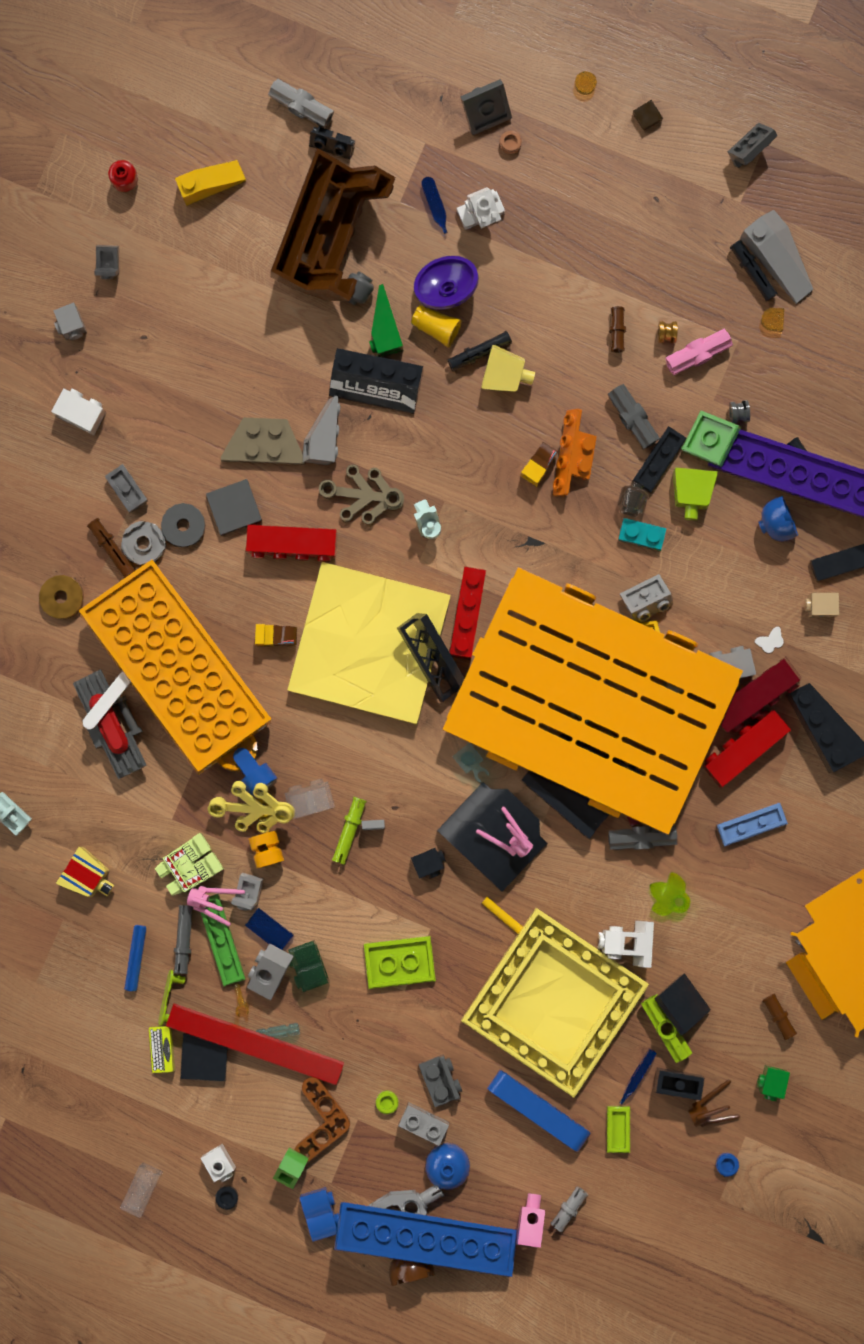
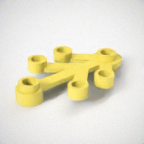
M241 781L233 783L231 792L247 804L226 802L222 797H215L208 806V812L213 817H222L226 811L249 813L247 816H240L236 820L235 828L242 832L246 831L248 826L262 815L271 816L268 819L261 818L258 821L257 830L260 833L269 832L270 828L277 822L288 823L295 815L293 806L286 802H278L268 793V787L263 783L255 785L253 794L255 797L263 799L269 806L262 805L246 791V785Z

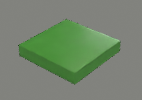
M700 411L681 450L722 467L741 427Z

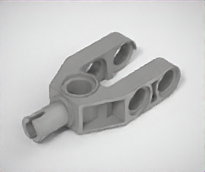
M435 1185L422 1193H417L416 1190L392 1191L368 1206L386 1209L393 1204V1206L398 1205L402 1212H408L405 1205L409 1202H414L418 1206L417 1210L408 1213L426 1215L427 1205L443 1197L444 1194Z

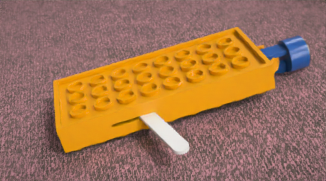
M152 559L79 610L82 619L122 671L83 719V726L86 729L91 730L95 728L128 685L131 684L198 775L215 763L230 771H242L246 777L241 782L246 785V791L254 798H257L253 794L256 784L263 783L270 789L277 782V776L267 763L259 766L255 761L257 741L254 735L271 723V717Z

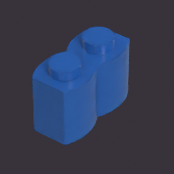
M327 1187L301 1194L300 1202L312 1241L336 1235L339 1213L335 1214L332 1205L336 1204L333 1192H328Z

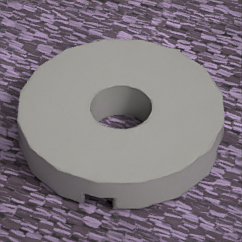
M139 521L131 524L125 530L121 547L124 555L131 562L144 565L151 559L157 562L162 557L166 549V539L157 525ZM146 537L149 539L150 543L146 549L138 547L140 538Z

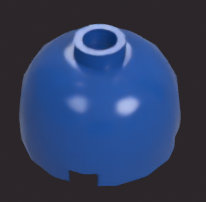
M777 497L769 501L763 507L761 512L762 520L759 521L763 534L768 533L773 540L781 542L797 537L798 532L784 497Z
M443 1143L430 1151L426 1158L425 1170L428 1179L433 1185L438 1186L440 1189L451 1190L458 1188L466 1181L470 1172V1161L466 1152L458 1145Z

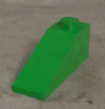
M383 284L379 285L371 331L372 340L369 341L372 353H377L378 357H386L403 351V344Z

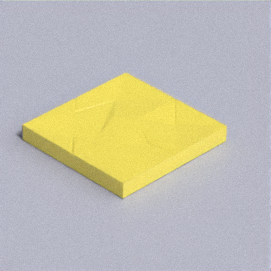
M322 562L288 691L417 725L428 681L398 632L397 627L416 613H423L429 616L441 636L451 595ZM412 624L405 630L410 638L415 639L417 629ZM419 643L418 652L423 657H426L427 646L425 643ZM430 661V666H429V671H430V673H431V670H432V666H433V662H434V661Z
M535 908L461 1021L574 1098L649 984Z

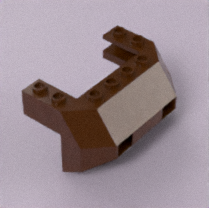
M317 148L273 263L270 277L294 290L325 301H350L355 293L357 280L354 278L341 279L344 272L340 271L341 262L348 251V243L354 235L357 219L362 214L364 201L388 198L393 191L396 177L375 165L351 168Z

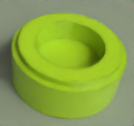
M389 1090L382 1091L376 1099L377 1109L383 1114L393 1113L398 1107L397 1095Z

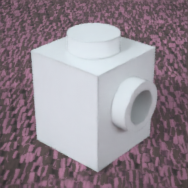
M223 1144L201 1157L214 1182L219 1179L221 1182H224L233 1176L232 1171L235 1170L236 1166Z

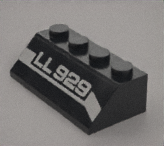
M337 348L332 368L329 396H338V398L415 414L424 372L423 366Z

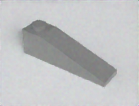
M775 210L761 216L743 231L740 239L796 304L813 291L812 284L789 227Z

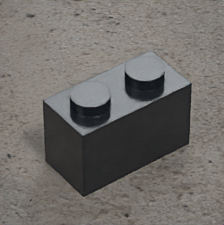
M657 1067L653 1090L659 1094L701 1101L705 1078L699 1074Z

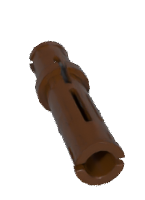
M96 518L91 521L87 527L98 540L97 544L99 547H103L124 578L136 571L113 540L114 536L112 533H108L100 519Z

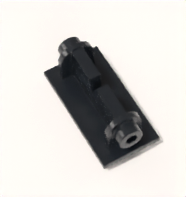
M320 126L318 128L314 127L310 131V147L318 148L350 160L351 150L354 148L356 141L351 136L337 133L336 138L332 137L334 131L321 128Z

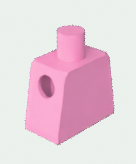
M528 1193L526 1207L522 1206L520 1208L516 1244L541 1248L545 1210L540 1209L541 1195ZM530 1213L535 1215V1222L533 1224L527 1221Z

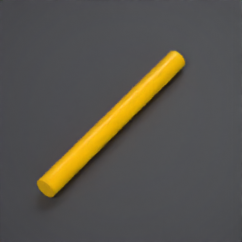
M486 897L482 904L519 934L523 926L491 899Z

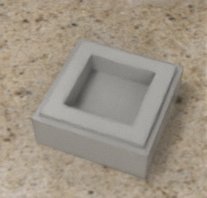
M385 820L362 821L363 830L385 828Z

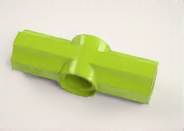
M655 994L643 1001L641 1005L675 1063L689 1057L692 1051L683 1036L679 1034L654 998L658 995ZM666 1022L672 1025V1031L669 1034L661 1032V1026Z

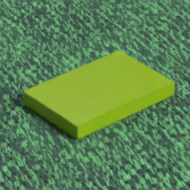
M431 936L364 944L369 989L436 981Z

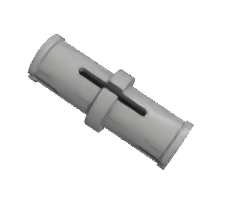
M576 1186L569 1199L561 1204L562 1208L551 1222V1225H555V1229L563 1232L573 1216L576 1217L578 1214L577 1210L586 1197H588V1193H584L582 1188Z

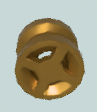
M659 321L658 343H664L665 341L676 343L678 333L677 321L672 323Z

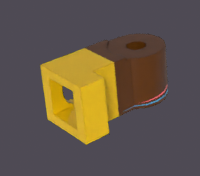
M542 442L536 453L522 470L520 476L537 487L558 451Z
M256 624L255 644L256 646L297 645V627Z

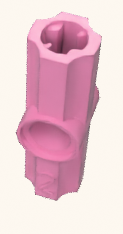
M724 328L704 339H696L686 345V348L666 357L667 367L674 376L694 365L695 367L702 365L712 359V356L732 347L731 337Z

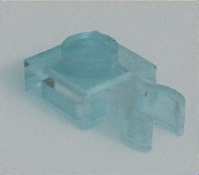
M470 743L452 756L466 774L471 770L474 772L477 782H482L478 778L479 772L483 771L489 776V772L479 765L483 758Z

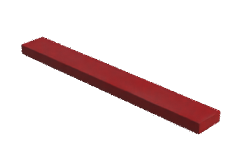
M175 1003L172 1006L166 1023L167 1027L334 1085L337 1084L344 1062Z

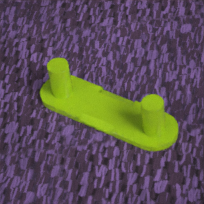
M169 970L158 1021L161 1026L164 1021L167 1022L170 1015L165 1013L172 983L184 984L185 977L173 975V970Z

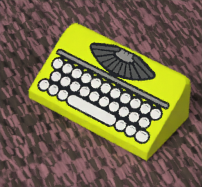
M167 1026L149 1027L152 1073L174 1072L172 1028Z

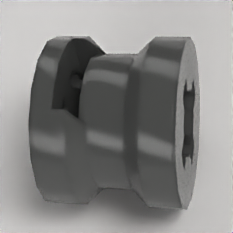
M743 400L741 403L729 402L731 423L736 424L738 421L750 422L748 400Z

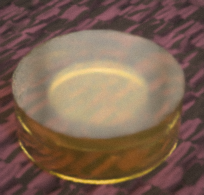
M583 71L576 76L575 89L580 94H591L596 88L597 80L593 73Z

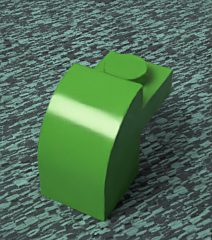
M289 1147L273 1179L293 1189L309 1158Z

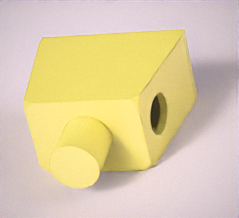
M492 345L481 388L517 391L519 382L533 384L535 372L523 369L524 358Z

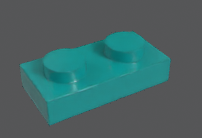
M623 518L618 540L661 551L667 528Z

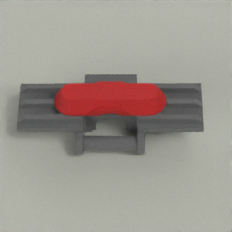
M101 669L73 683L87 714L109 688ZM126 696L116 700L95 728L87 729L95 749L103 746L118 779L147 766L134 739V736L143 731L141 728H138L126 701L128 699ZM119 706L130 729L128 733H124L113 708Z

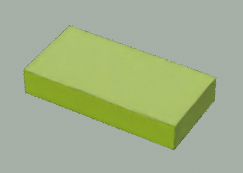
M607 1106V1153H630V1106Z

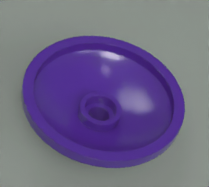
M441 257L431 261L419 271L414 281V292L419 302L428 308L438 310L454 308L464 303L473 295L478 286L479 275L475 265L464 257Z

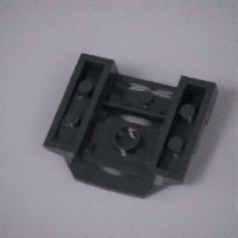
M484 782L437 830L501 892L548 844L540 836V819L508 789H490ZM502 807H505L522 832L528 837V840L533 844V847L524 857H520L517 853L512 856L505 849L477 834L476 830L479 829L504 844L511 846L509 842L513 834L506 827L507 823L510 825L511 823L501 810Z

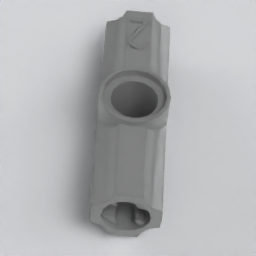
M280 79L274 81L270 87L269 97L286 106L295 116L299 118L305 117L324 129L329 125L334 111L316 101L307 91L303 89L297 90Z

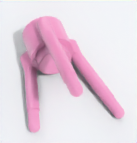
M502 807L501 810L511 823V825L509 823L506 824V827L513 834L509 842L511 846L504 844L479 829L476 830L477 834L505 849L512 856L517 853L520 857H524L533 847V844L528 840V837L522 832L505 807Z
M200 886L199 889H191L187 905L194 907L193 910L200 911L226 926H230L231 923L205 909L209 907L214 910L223 911L222 907L209 902L210 896L206 893L245 894L244 890L206 888Z

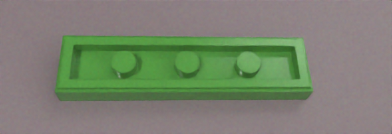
M219 893L209 897L210 903L223 908ZM209 907L205 908L227 920L224 908L223 911L214 910ZM200 912L223 986L245 980L246 978L230 927Z

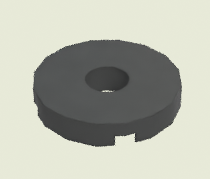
M176 504L169 508L162 517V533L167 541L174 546H193L201 540L205 533L204 516L199 509L191 504ZM181 520L189 521L188 530H178V523Z

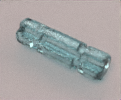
M298 1023L289 1024V1026L270 1027L268 1030H265V1028L258 1029L256 1032L278 1039L288 1037V1035H299L300 1027Z

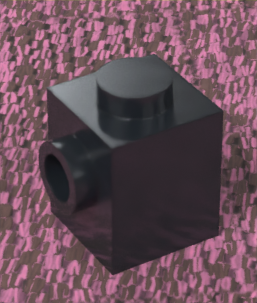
M436 847L411 857L419 879L427 875L431 879L442 874L440 870L444 868L443 863H446L442 850L437 851Z

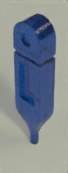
M425 177L421 182V186L433 220L443 229L444 234H447L446 211L433 178Z
M650 1048L628 1081L623 1097L619 1102L623 1105L625 1100L636 1090L649 1065L653 1062L657 1053Z

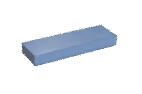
M777 803L716 826L723 845L727 846L788 823L781 804Z

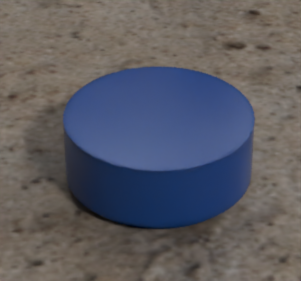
M722 1153L716 1159V1168L721 1175L730 1177L737 1173L739 1161L731 1153Z

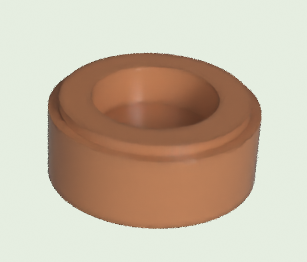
M506 131L502 134L500 148L504 153L515 154L520 150L522 140L517 132Z

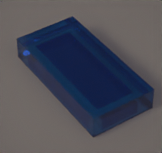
M259 907L245 924L247 928L265 942L281 950L284 949L294 936L292 932Z

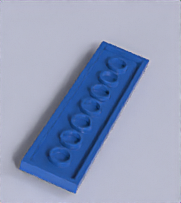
M341 1202L334 1250L512 1277L517 1230Z

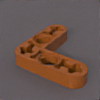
M314 1077L306 1078L302 1085V1091L325 1122L303 1138L294 1149L300 1153V1146L304 1148L309 1146L311 1142L308 1139L311 1138L314 1145L319 1149L315 1150L313 1146L309 1150L308 1161L343 1135L350 1126L349 1116L322 1081ZM309 1081L312 1084L315 1082L318 1084L316 1090L319 1094L322 1090L326 1093L320 1096L316 1102L313 1099L317 1096L314 1091H307ZM321 1100H331L333 1104L332 1109L323 1111L320 1108ZM338 1117L340 1120L344 1118L346 1120L344 1122L345 1128L337 1127L334 1130L336 1135L333 1136L331 1130L326 1125L329 1124L331 1128L336 1124L335 1118ZM319 1131H325L328 1134L329 1139L326 1143H319L316 1140V1134Z

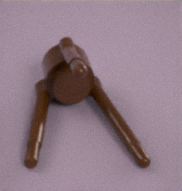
M730 1079L703 1097L701 1101L699 1100L692 1104L693 1108L688 1111L695 1127L700 1125L704 1127L709 1124L740 1118V1115L736 1114L711 1119L710 1116L729 1110V1105L709 1112L706 1106L701 1107V1105L731 1083Z

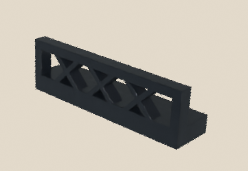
M416 613L397 627V630L440 702H444L455 692H459L465 678L429 616L423 613ZM412 624L417 629L415 639L410 638L405 630ZM419 643H425L427 646L426 657L420 656L418 652ZM430 661L437 663V675L430 673ZM441 679L447 680L451 687L445 693H442L440 690Z

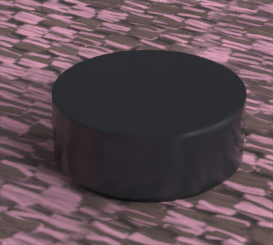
M229 1185L221 1187L215 1196L217 1205L225 1210L233 1208L239 1199L237 1190Z

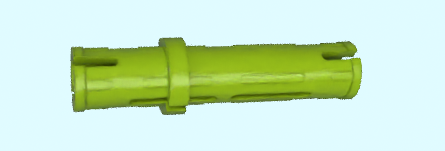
M353 796L349 813L344 818L346 822L332 858L333 861L346 864L358 824L361 825L362 822L360 818L367 803L366 800Z

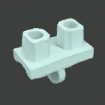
M427 500L415 503L414 507L417 513L414 514L421 537L425 536L428 539L437 538L441 534V524L435 506L429 507Z
M1 792L0 821L17 836L29 824L32 818L4 792Z

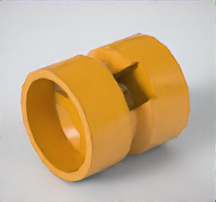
M276 830L248 838L251 850L256 852L253 858L257 869L285 861L282 850L277 848L279 839ZM265 844L268 847V850L264 851Z

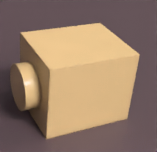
M811 593L808 595V599H805V612H808L809 617H837L839 615V593Z

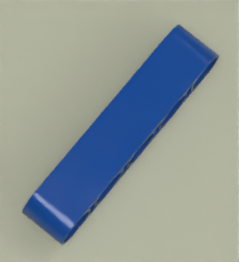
M502 1070L498 1071L487 1087L497 1097L576 1152H579L591 1134L583 1126Z

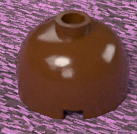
M393 1259L389 1266L391 1286H396L397 1280L399 1284L427 1278L428 1273L429 1276L435 1275L434 1266Z

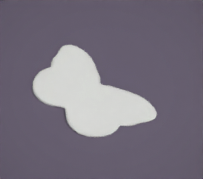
M775 627L769 637L756 638L755 643L767 653L773 652L775 647H781L783 645V638L781 637L780 627Z

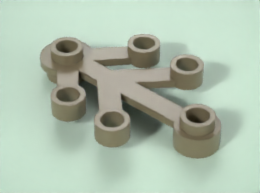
M349 465L346 473L349 478L356 482L361 490L337 487L331 480H324L319 485V493L323 498L330 499L334 496L359 499L348 508H343L340 511V518L344 522L351 521L355 513L372 501L381 503L371 511H365L362 514V521L366 525L373 524L375 518L385 510H397L404 503L403 493L397 488H390L381 476V471L378 468H371L368 471V477L372 482L377 483L383 493L374 492L356 465ZM351 468H355L357 470V473L355 475L349 474V470ZM373 471H377L379 476L372 478L370 474ZM331 487L332 492L330 494H326L324 492V488ZM396 496L397 502L391 503L389 498ZM349 511L351 513L350 517L344 518L342 516L343 512ZM367 514H370L373 517L372 520L369 522L364 520V517Z

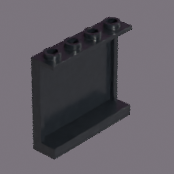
M561 733L559 736L566 741H572V737ZM579 740L575 742L579 747L605 759L609 758V754ZM616 757L612 759L614 763L635 773H640L635 766L631 764L626 765ZM528 771L520 780L587 839L591 838L597 828L610 815L588 805L589 798L531 771Z

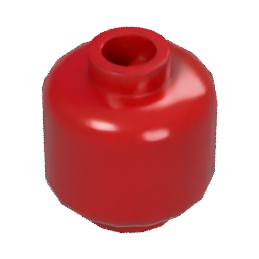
M118 160L109 167L108 177L116 190L128 192L134 189L138 182V173L133 164L126 160Z

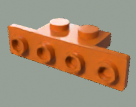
M581 409L567 410L563 420L564 428L560 439V453L556 462L557 471L553 482V496L556 497L569 494L571 476L584 480L590 479L597 436L579 431L582 415Z

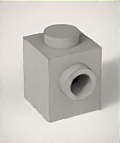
M75 303L53 310L57 322L54 323L59 335L63 334L66 340H76L82 337L83 333L87 332Z

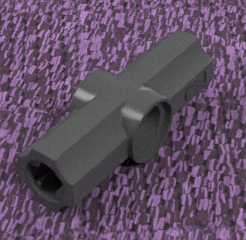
M624 384L619 385L608 393L609 399L619 412L623 425L628 431L631 430L643 450L660 439L649 423L645 410L639 403L635 402Z
M649 826L608 831L610 850L633 848L635 850L654 848L653 846L677 845L676 826H672L668 835Z

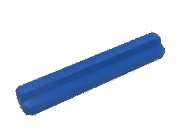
M135 925L133 929L124 987L126 991L135 992L138 987L146 935V926Z

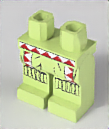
M202 833L197 834L191 840L163 858L164 861L155 868L161 878L172 872L176 880L166 886L172 896L183 891L188 892L224 870L214 852L194 863L212 851Z

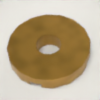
M57 575L46 580L41 586L39 603L43 611L49 616L56 619H68L76 615L82 608L84 594L80 584L72 577ZM61 591L67 594V600L64 603L56 601V595Z

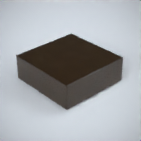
M652 100L633 110V115L643 131L663 119Z

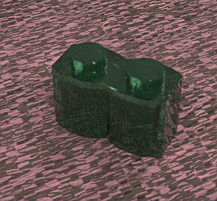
M315 940L288 950L289 954L294 956L289 966L290 968H295L297 976H294V980L298 989L302 988L303 992L330 983Z

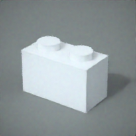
M63 388L51 412L56 417L95 435L106 414L104 409L101 408L103 404L92 398L90 401L82 398L83 394L71 388L68 391Z

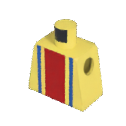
M78 847L56 884L87 897H93L96 891L108 896L115 886L105 879L109 869L84 847Z

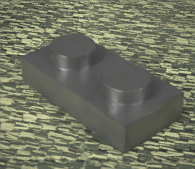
M123 464L105 475V478L129 513H132L148 502Z

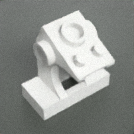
M488 187L467 195L465 205L456 208L465 230L478 224L482 229L490 224L501 221L500 215L505 213L497 191H494V189L490 190Z
M635 921V932H624L623 927L609 926V930H603V933L599 932L598 949H602V952L608 954V958L621 959V955H633V966L651 968L654 922ZM625 937H634V950H624Z

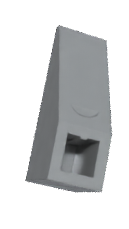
M334 396L326 402L305 437L303 462L323 465L335 462L338 456L336 438L339 435L337 416L340 413V403H338V396Z

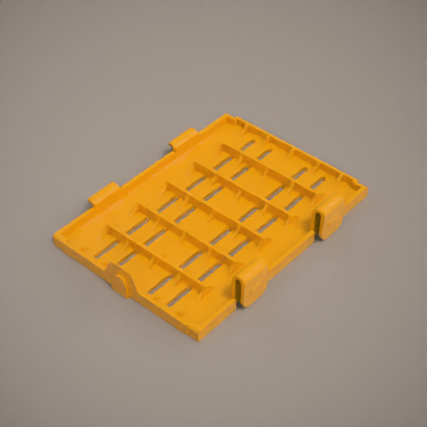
M518 567L514 577L511 578L484 638L480 637L472 654L475 658L447 715V720L442 730L488 751L486 757L515 771L518 766H521L589 798L588 805L619 818L622 813L668 835L678 818L739 684L738 681L743 670L702 651L697 650L696 653L693 652L698 647V643L676 632L668 630L665 636V634L595 603L593 606L592 604L597 597L585 590L566 583L565 590L562 592V587ZM511 610L535 621L536 626L529 625L508 615V611ZM544 625L573 639V643H568L542 631L539 626ZM504 631L527 642V646L524 647L500 636L498 632ZM581 642L610 656V659L605 660L576 646V643ZM534 645L558 656L564 662L562 664L532 651L530 646ZM613 660H620L646 672L647 675L642 677L614 664ZM571 662L599 675L601 678L599 681L567 667V663ZM484 671L507 682L508 686L503 687L480 676L479 673ZM650 676L659 678L684 691L683 694H679L651 681ZM607 679L636 692L637 697L634 698L604 684L603 681ZM516 686L545 700V703L540 704L511 690V687ZM473 691L497 702L499 706L493 707L470 696V692ZM687 693L715 704V709H711L688 698ZM642 696L674 710V713L671 715L641 701L640 698ZM548 703H553L579 715L582 720L577 721L549 708ZM506 706L534 719L536 723L532 725L502 711L501 708ZM681 713L706 725V729L690 724L678 718L677 715ZM585 720L594 722L619 735L618 738H613L586 725ZM539 723L572 737V741H566L539 728ZM622 737H626L656 752L655 755L652 756L624 743ZM579 740L609 754V758L605 759L579 747L575 742ZM663 754L686 765L688 769L683 770L659 759V755ZM616 757L644 770L646 774L642 776L614 763L612 759ZM654 775L678 786V790L674 791L651 780L649 776Z

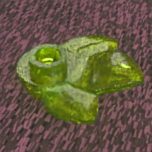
M671 872L667 883L654 882L650 884V892L654 899L657 900L651 910L656 914L667 916L672 912L684 913L689 909L691 901L688 894L685 893L686 883L677 873ZM677 898H681L683 900V904L681 906H677L675 904V900Z

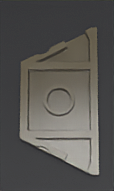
M243 417L221 456L222 462L306 465L303 462L302 451L287 419Z

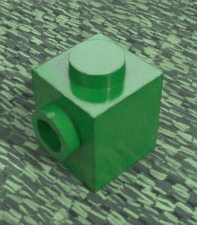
M764 1065L763 1074H759L757 1080V1087L759 1092L764 1094V1099L776 1102L778 1098L785 1099L790 1072Z

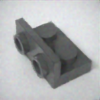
M757 123L728 151L735 167L740 168L743 164L747 165L753 161L778 135L774 129Z
M444 1054L419 1063L421 1073L435 1107L455 1099H460L459 1093L463 1091L459 1080H454L451 1072L454 1071V1067L450 1058L445 1059Z

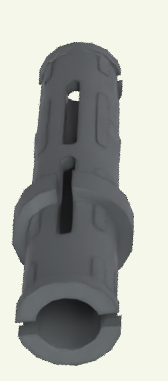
M179 905L176 948L173 950L176 953L173 973L188 974L189 953L192 951V949H189L193 909L191 906Z

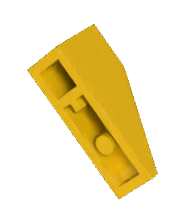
M238 160L196 169L175 178L186 206L246 181Z

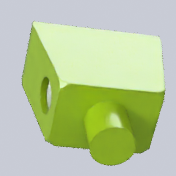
M675 467L673 471L675 506L685 507V520H698V509L708 508L717 471Z

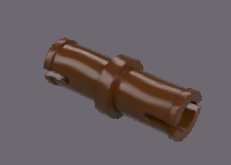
M621 306L611 308L609 333H611V352L613 353L625 351V308Z
M774 993L764 998L762 1001L772 1016L771 1020L778 1026L784 1040L795 1036L797 1032L787 1017L789 1014L787 1010H783L776 994Z

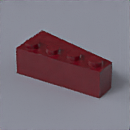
M786 656L779 660L780 662L764 671L758 678L745 685L740 691L734 693L720 723L727 733L731 730L735 733L745 726L744 720L749 717L752 720L763 713L761 708L765 705L773 706L781 700L779 695L783 692L791 693L800 686L797 682L802 677Z

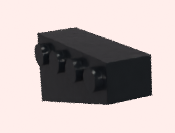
M810 683L786 695L828 773H833L864 756V741Z

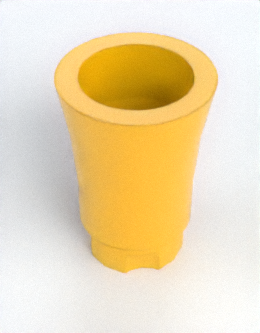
M419 305L412 317L411 323L449 348L460 330L462 320Z

